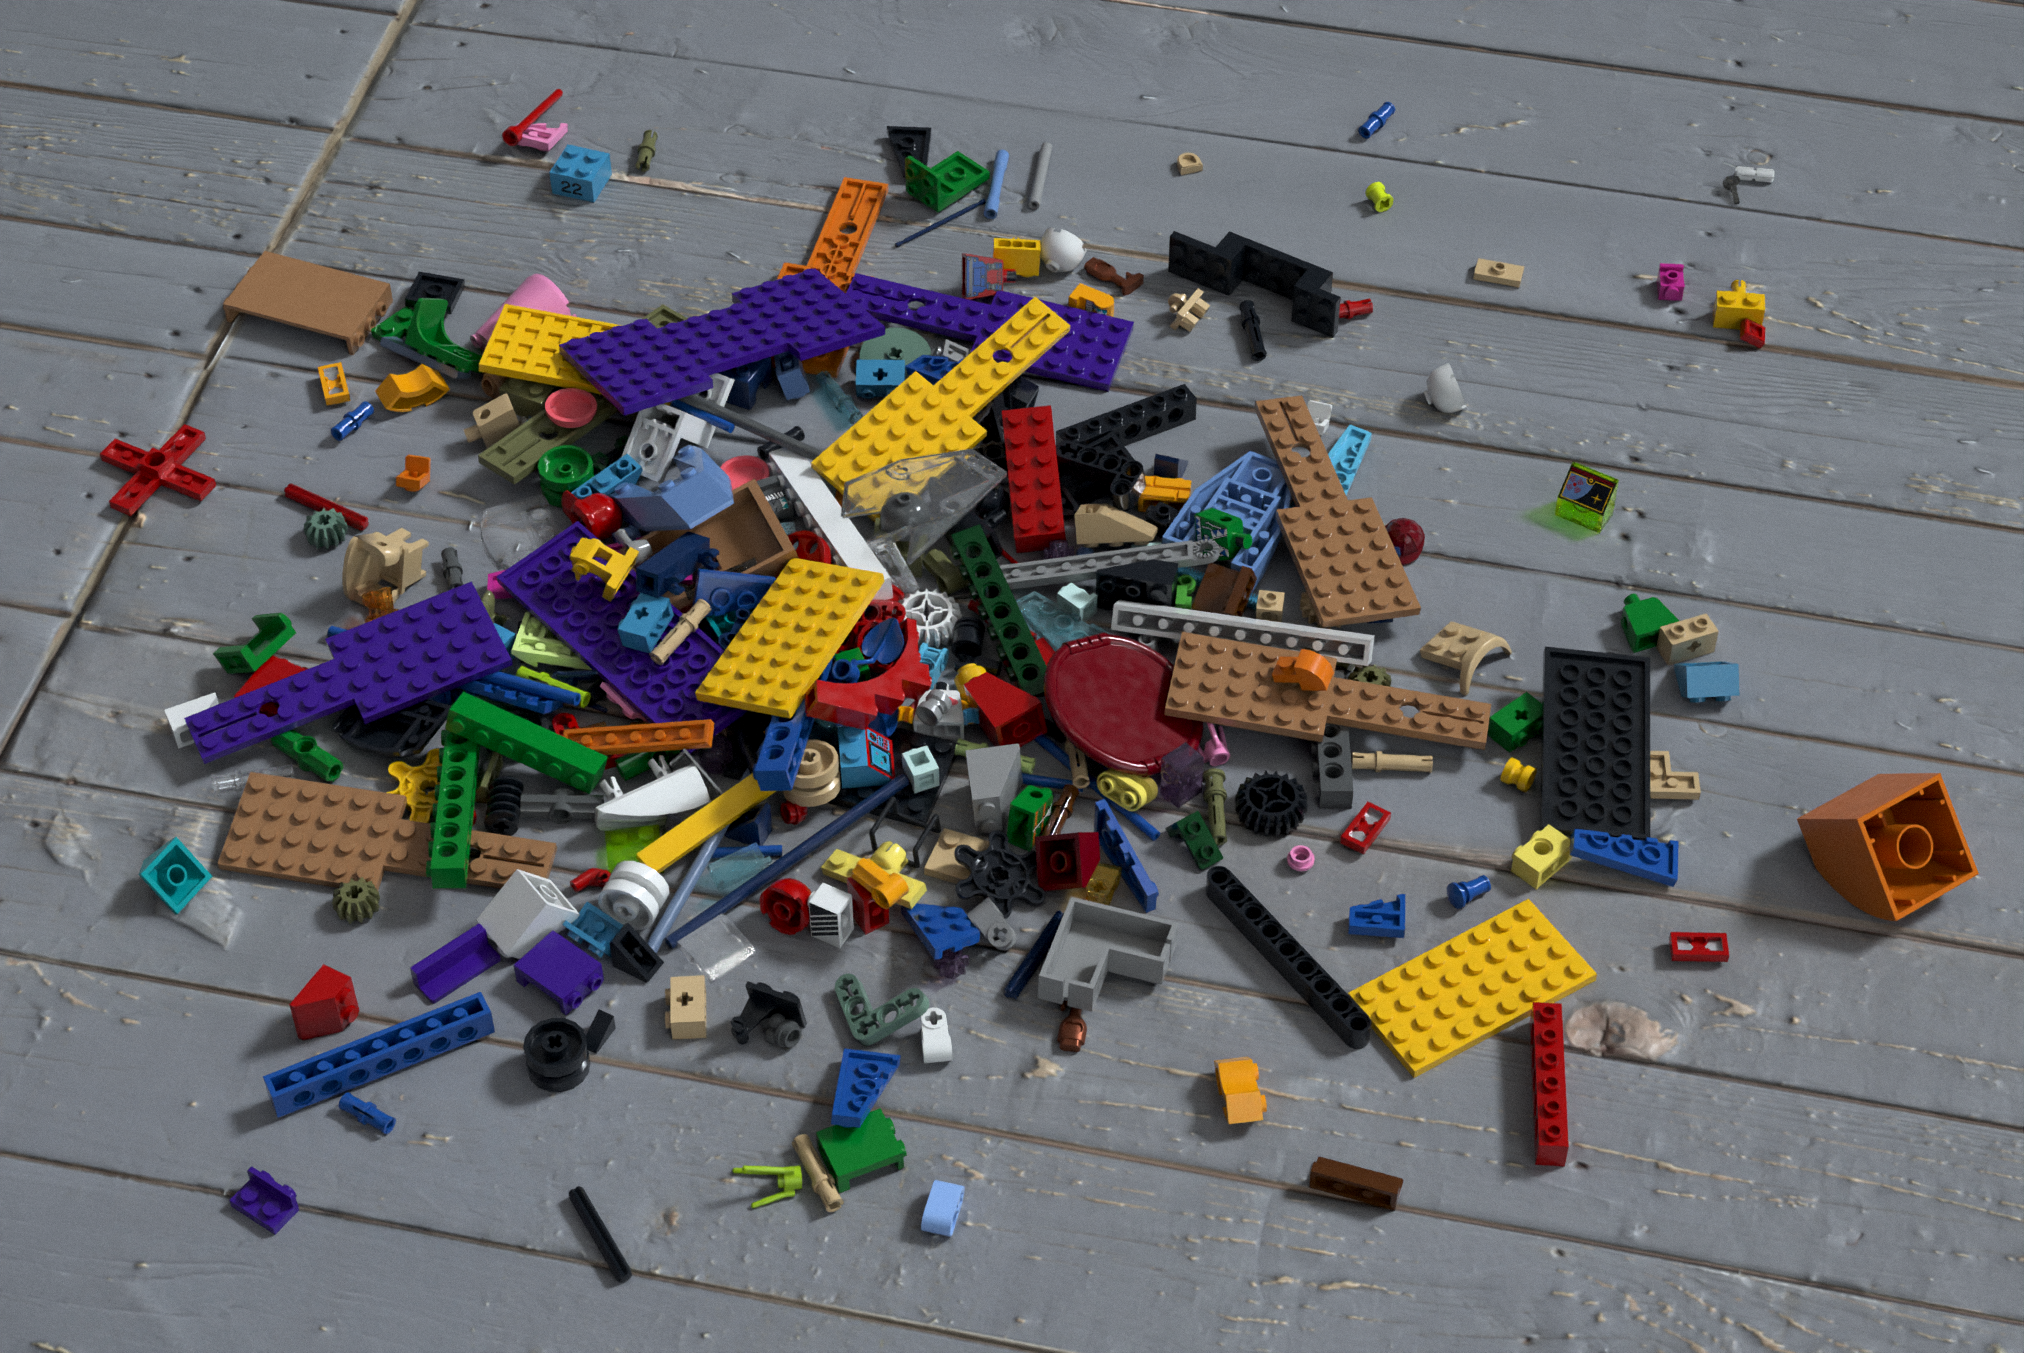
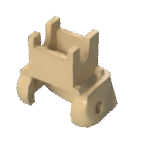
M403 528L387 536L377 531L354 536L347 547L343 564L342 585L346 598L354 600L374 611L386 610L392 607L396 600L399 599V594L402 595L407 586L426 576V571L421 569L422 551L429 546V542L424 539L413 543L404 542L411 537V532ZM384 579L398 588L390 591L379 585L378 582Z

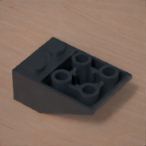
M1151 559L1098 569L1096 571L1097 608L1113 610L1114 604L1119 600L1174 607L1177 594L1178 563Z

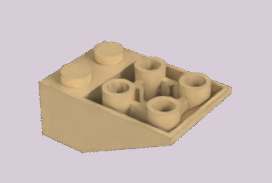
M1106 503L1081 505L1075 513L1077 544H1084L1085 548L1098 547L1099 543H1109V546L1112 547L1122 546L1124 542H1134V545H1147L1149 541H1153L1158 532L1157 526Z

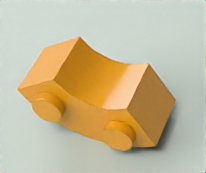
M421 364L407 374L395 375L389 373L375 392L386 409L395 412L412 411L411 408L423 404L426 407L444 396L450 388L439 371Z
M1248 1056L1214 1060L1219 1095H1223L1226 1102V1107H1223L1222 1110L1227 1123L1236 1124L1263 1120L1262 1112H1267L1265 1095L1260 1094L1256 1080H1259L1257 1063H1253L1252 1059Z

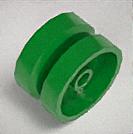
M574 445L554 447L545 452L539 459L538 472L543 498L549 504L559 508H563L561 499L565 490L572 492L594 477L593 461L590 454L583 448Z

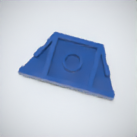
M916 903L912 909L901 905V914L934 959L942 958L944 950L951 948V951L957 952L965 946L978 943L980 940V931L962 908Z

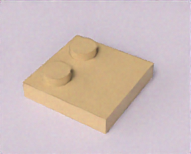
M944 828L924 867V875L955 884L960 880L967 879L970 876V871L955 860V848L959 845H968L976 851H985L989 847V841Z

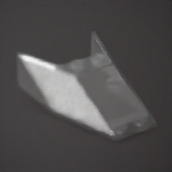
M974 449L901 459L845 482L841 517L845 519L878 514L886 499L900 492L914 493L922 497L929 506L931 520L911 529L906 562L911 565L1006 477L1007 472Z

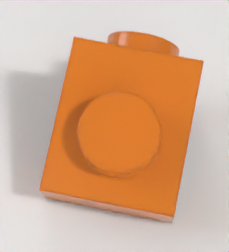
M407 455L405 457V470L396 477V486L403 487L406 491L416 492L430 482L431 459L429 457Z

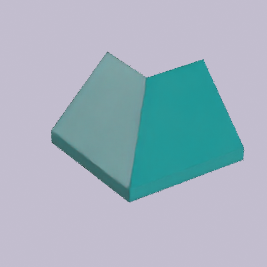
M177 837L172 838L144 859L138 874L175 915L213 877Z

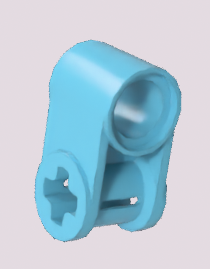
M922 643L918 651L921 654L920 663L929 665V676L932 678L929 690H932L942 671L946 668L949 649L943 648L940 650L929 647L927 643Z

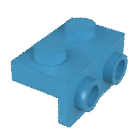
M586 902L579 912L580 916L572 924L565 920L562 925L570 930L567 935L581 944L583 940L590 943L588 949L602 958L604 953L611 957L609 942L623 925L591 903Z

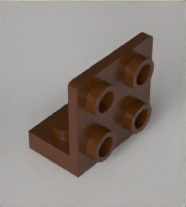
M1213 563L1208 564L1192 604V609L1242 617L1257 580L1252 568L1242 566L1239 572Z

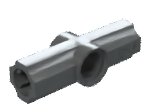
M558 788L552 794H521L520 813L521 817L550 818V820L557 824L570 823L573 818L595 819V807L604 804V795H575L572 790L566 788Z

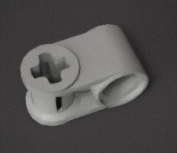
M989 897L967 914L977 929L998 950L1008 951L1016 944L1017 937L1015 931ZM1001 931L1005 933L1006 940L1004 942L999 940L998 933Z

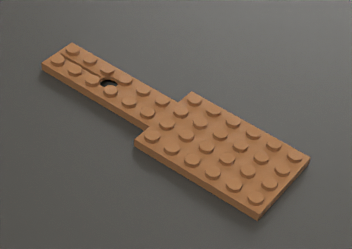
M1303 396L1255 401L1254 409L1296 505L1293 508L1276 510L1275 518L1321 627L1328 628L1419 615L1421 606L1372 497L1355 500L1347 499ZM1294 447H1304L1309 450L1310 455L1301 457L1299 453L1292 452V449Z
M1182 632L1164 715L1323 742L1325 725L1330 723L1485 750L1491 704L1336 678L1334 674L1337 659L1328 656L1323 657L1331 664L1334 674L1327 691L1302 690L1299 683H1276L1272 677L1279 657H1298L1299 651ZM1406 705L1413 706L1419 713H1416L1413 718L1403 716L1400 708Z
M250 772L221 852L218 866L221 870L339 888L340 882L349 883L350 878L358 881L363 877L366 882L372 881L378 891L385 871L427 877L426 862L432 859L428 855L429 841H434V839H431V824L402 819L407 805V798L404 795ZM472 830L470 847L478 849L481 854L479 858L474 859L468 865L467 884L501 889L517 869L548 879L557 852V845L552 842Z

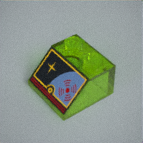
M1573 461L1557 497L1555 515L1601 533L1613 516L1619 480Z

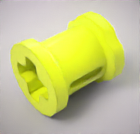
M1374 182L1368 186L1365 195L1369 200L1373 201L1375 204L1374 208L1378 212L1387 211L1392 207L1394 199L1390 194L1386 193L1385 186L1381 182Z

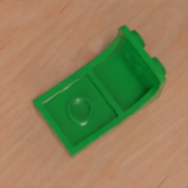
M959 151L953 153L932 168L927 167L912 156H908L905 158L906 192L936 212H940L990 179V171Z
M419 298L413 308V317L406 332L405 344L416 348V352L421 355L436 357V361L439 363L455 365V370L469 373V370L476 373H482L479 372V362L482 355L455 344L446 334L444 316L448 301L439 298Z

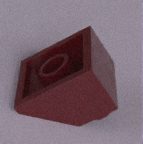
M1076 832L1035 837L1038 887H1041L1044 891L1086 888L1100 861L1098 832Z

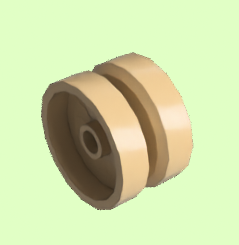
M817 739L807 741L792 791H782L787 800L799 806L815 807L826 804L837 796L840 791L841 780L838 770V754L835 748L829 743Z

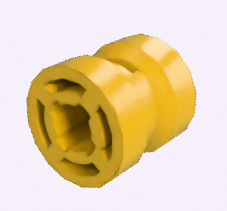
M1511 757L1502 771L1500 780L1508 785L1516 784L1518 790L1526 793L1534 782L1537 769L1530 765L1524 767L1519 760Z

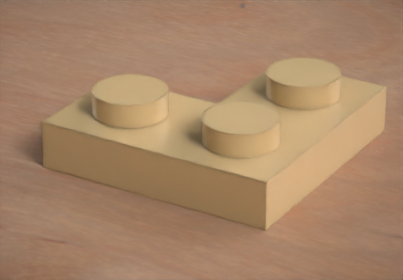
M1650 751V798L1699 800L1701 791L1698 772H1671L1669 751Z

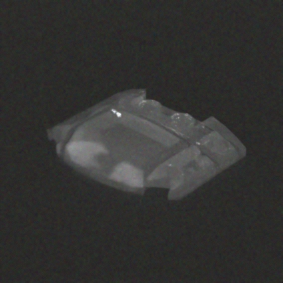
M543 494L484 509L480 523L483 549L497 570L510 568L560 533L548 507V501Z

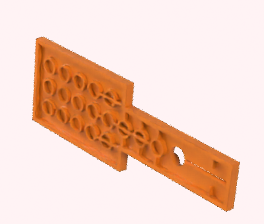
M844 177L807 266L784 262L777 280L786 275L802 273L806 269H816L846 294L887 196L888 184ZM847 225L856 227V231L852 234L840 232V230L846 229ZM850 346L802 360L805 373L837 378ZM771 356L772 367L776 368L774 356Z

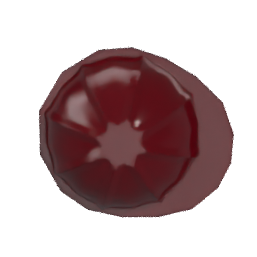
M1407 518L1390 521L1385 528L1393 546L1400 548L1401 557L1399 559L1401 564L1413 563L1419 558L1423 550L1425 534L1422 527L1414 520Z

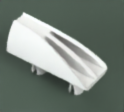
M659 755V765L653 758L648 762L657 780L626 794H623L614 776L610 777L611 787L604 779L599 785L609 801L595 807L596 827L602 831H634L665 825L669 813L681 819L690 817L711 802L705 783L696 765L690 764L672 773L664 756Z

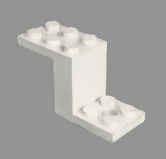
M718 373L709 375L713 379V388L707 390L708 395L705 399L724 407L735 380ZM665 404L639 411L621 457L626 454L630 455L642 467V476L663 483L680 439L682 438L708 448L716 426ZM652 445L654 452L651 457L646 458L645 450L648 446Z

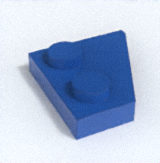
M1399 894L1395 901L1387 903L1380 899L1369 904L1350 907L1348 934L1404 938L1406 894Z

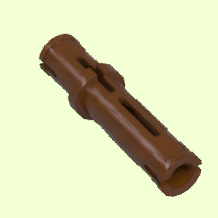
M1071 784L1064 785L1058 801L1052 805V814L1041 836L1050 835L1054 826L1055 829L1052 835L1061 834L1066 820L1072 816V807L1080 793L1076 786Z

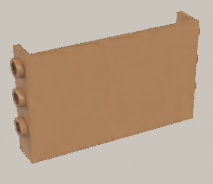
M264 251L252 268H249L241 282L236 285L230 296L225 299L223 309L227 322H232L239 312L344 339L347 341L349 354L354 355L358 348L364 344L371 329L386 314L387 309L393 302L390 283Z

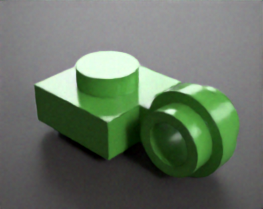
M1183 574L1178 578L1175 608L1191 610L1192 597L1188 595L1194 592L1196 582L1188 574Z

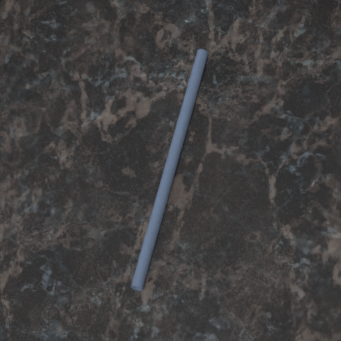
M758 748V750H757V752H756L758 758H759V748ZM748 767L740 781L750 775ZM730 824L704 842L647 941V944L656 954Z

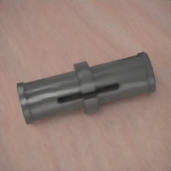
M452 547L443 549L441 552L444 564L442 571L443 576L447 579L449 591L464 585L462 582L463 569L462 565L458 562L457 550Z

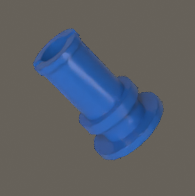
M1485 875L1468 882L1461 881L1458 884L1452 882L1447 885V896L1455 908L1462 909L1466 903L1472 901L1473 897L1489 892L1491 884Z

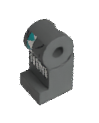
M777 475L758 480L757 483L779 522L794 517L790 499L782 490Z

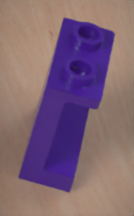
M553 930L514 964L516 982L523 987L531 983L560 1004L561 1012L565 1015L571 1010L578 1008L582 1001L592 991L599 989L604 981L602 964Z

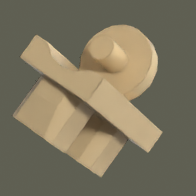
M1198 288L1188 301L1186 300L1187 296L1183 293L1181 295L1175 293L1169 297V310L1172 313L1178 312L1177 318L1170 325L1172 329L1176 331L1179 326H1182L1191 332L1199 319L1190 312H1193L1200 318L1206 314L1210 305L1201 299L1204 293Z

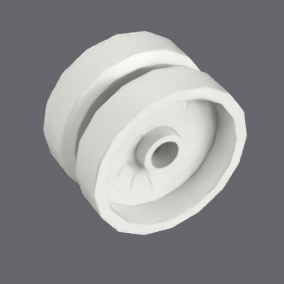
M622 861L616 865L608 882H606L599 894L598 904L604 913L622 925L629 923L635 930H645L651 927L659 913V909H661L669 895V886L665 879L651 867L636 861Z

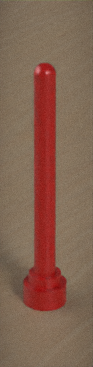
M556 89L517 126H509L502 133L503 141L509 146L517 145L522 140L523 132L562 97L563 91Z

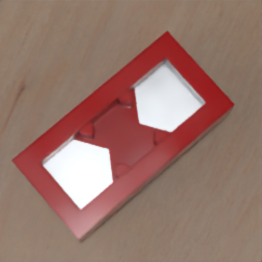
M1368 801L1341 835L1340 843L1364 855L1391 820V812Z
M1670 932L1669 944L1672 961L1728 962L1729 948L1726 933Z

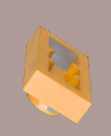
M342 363L319 366L318 372L326 406L351 401Z

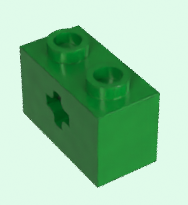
M1525 692L1489 718L1487 735L1509 753L1517 747H1523L1536 734L1542 733V703L1528 692Z

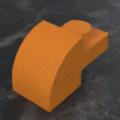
M1301 649L1298 657H1279L1272 677L1276 683H1299L1302 690L1327 691L1334 671L1331 664L1322 655L1311 650Z

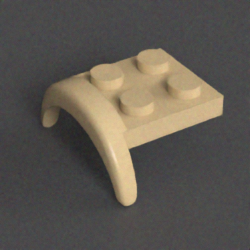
M1452 621L1420 649L1422 658L1461 670L1460 692L1464 696L1469 693L1471 679L1477 665L1490 650L1501 647L1507 655H1511L1512 651L1507 641L1502 637Z

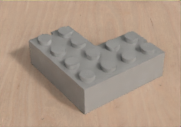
M1071 897L1039 974L1038 999L1058 1004L1068 1001V1006L1092 1012L1107 972L1162 985L1177 946L1179 922Z

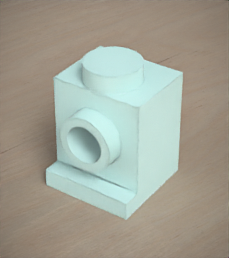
M1070 583L1062 587L1057 593V611L1080 626L1097 613V595L1095 593L1089 595L1084 589Z
M927 745L902 753V767L912 784L914 793L940 785L939 767Z

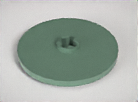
M886 328L885 335L864 341L860 349V360H905V366L921 355H931V349L927 341L918 333L905 328Z

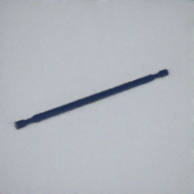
M982 199L978 203L972 204L895 243V246L899 247L903 243H907L971 211L977 206L986 203V200Z

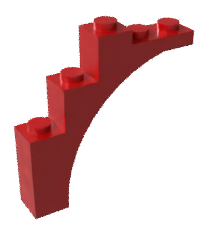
M906 618L900 625L904 638V650L901 656L893 662L891 668L879 677L864 682L847 684L816 679L805 693L806 716L865 730L870 722L875 720L878 712L892 715L903 704L905 697L919 700L925 692L929 691L932 678L929 676V665L920 663L921 654L918 652L919 632L917 631L916 620Z

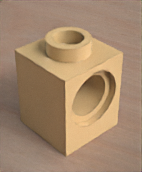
M1259 590L1256 619L1282 622L1285 593Z

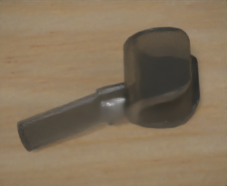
M1727 176L1723 180V187L1731 191L1734 204H1739L1737 185L1740 182V178L1734 176L1732 178L1733 183H1731L1729 176Z

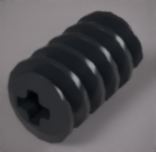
M503 776L491 782L484 825L488 832L507 836L517 833L520 800L524 785L519 779Z

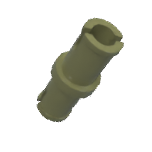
M652 130L644 132L642 143L638 146L637 150L639 155L635 166L639 170L642 164V172L650 169L651 159L655 156L656 152L655 143L658 135L654 131L651 138Z

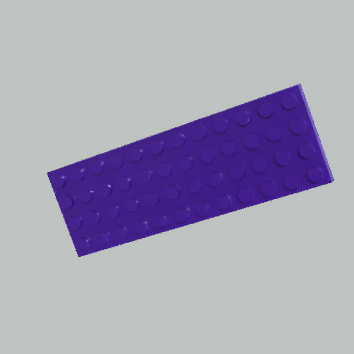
M579 521L496 577L498 584L592 670H596L598 676L608 683L650 723L711 719L715 723L714 737L748 712V710L697 700L696 690L724 653V650L699 628L695 632H691L663 665L655 663L651 659L650 653L622 646L620 635L618 634L619 622L626 617L631 603L640 594V592L636 591V572L633 569L630 571L611 602L602 597L606 583L597 575L588 572L577 581L575 573L572 572L573 566L570 560V552L574 546H577L582 537L598 539ZM599 557L592 558L605 566L608 563L607 560ZM672 604L674 616L655 647L677 625L679 617L682 615ZM686 749V750H687L688 753L690 754V753H692V752H693L694 750H696V749Z

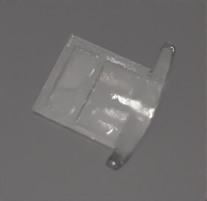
M907 525L890 533L879 530L866 540V544L875 553V556L891 577V584L907 594H912L919 590L920 587L895 544L896 541L911 534L913 527Z

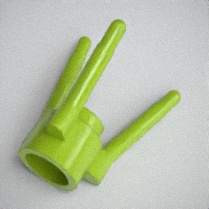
M744 1165L742 1168L732 1169V1172L736 1174L777 1175L778 1188H784L782 1192L753 1202L751 1204L753 1209L785 1197H795V1190L802 1189L800 1165L788 1167Z

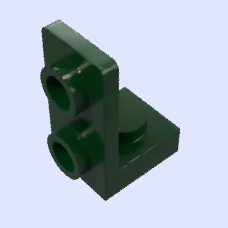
M1199 811L1165 828L1170 838L1177 834L1180 835L1199 870H1203L1223 859Z

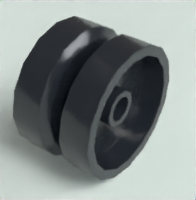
M550 1018L537 1023L525 1036L523 1049L530 1080L538 1088L548 1092H564L574 1089L584 1081L590 1069V1056L584 1030L576 1022L566 1018Z

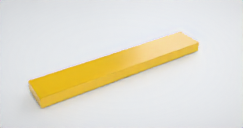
M752 773L638 852L636 858L640 863L661 873L776 791H761L758 781L754 779Z

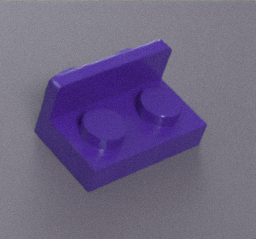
M251 1166L247 1170L250 1180L229 1200L231 1207L276 1235L299 1211L296 1200L297 1195L288 1185L284 1184L282 1186L275 1182L268 1172L264 1170L260 1172Z

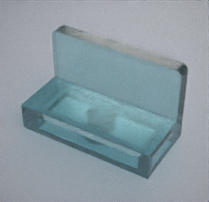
M755 842L709 864L707 870L717 889L722 891L761 872L771 864L772 859L770 856L764 858L758 844Z

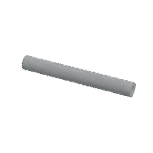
M1044 142L1041 145L1028 206L1034 210L1040 207L1052 152V145L1048 142Z

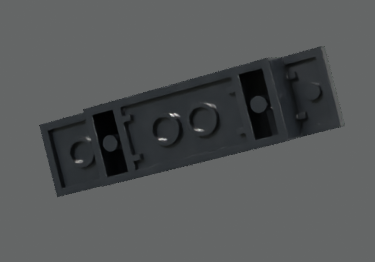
M1176 231L1170 235L1168 272L1228 296L1232 294L1243 280L1292 299V322L1332 338L1337 334L1341 297L1331 293L1333 272L1230 231L1216 247Z

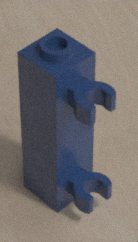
M688 531L636 568V591L659 598L667 591L674 595H680L685 591V588L679 586L678 583L702 566L708 570H714L719 566L718 562H714L711 559L719 555V551L715 548H710V538Z

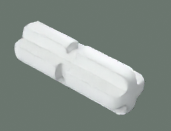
M1737 166L1735 169L1734 177L1736 180L1752 181V179H1755L1757 182L1772 183L1774 180L1775 172L1773 169L1757 168L1753 170L1754 167Z

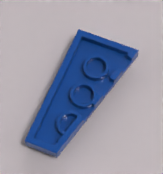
M479 679L457 687L470 695H483L493 701H503L542 714L553 713L554 710L563 707V702Z
M1102 799L1095 802L1094 832L1099 834V846L1145 912L1148 913L1155 910L1157 897L1159 896L1156 884L1147 875L1107 801Z
M844 1048L831 1124L860 1128L899 1067L901 1055Z

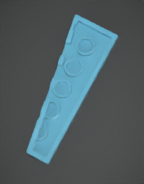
M1351 424L1328 453L1346 496L1372 436L1371 432ZM1294 501L1291 503L1289 508L1296 507Z

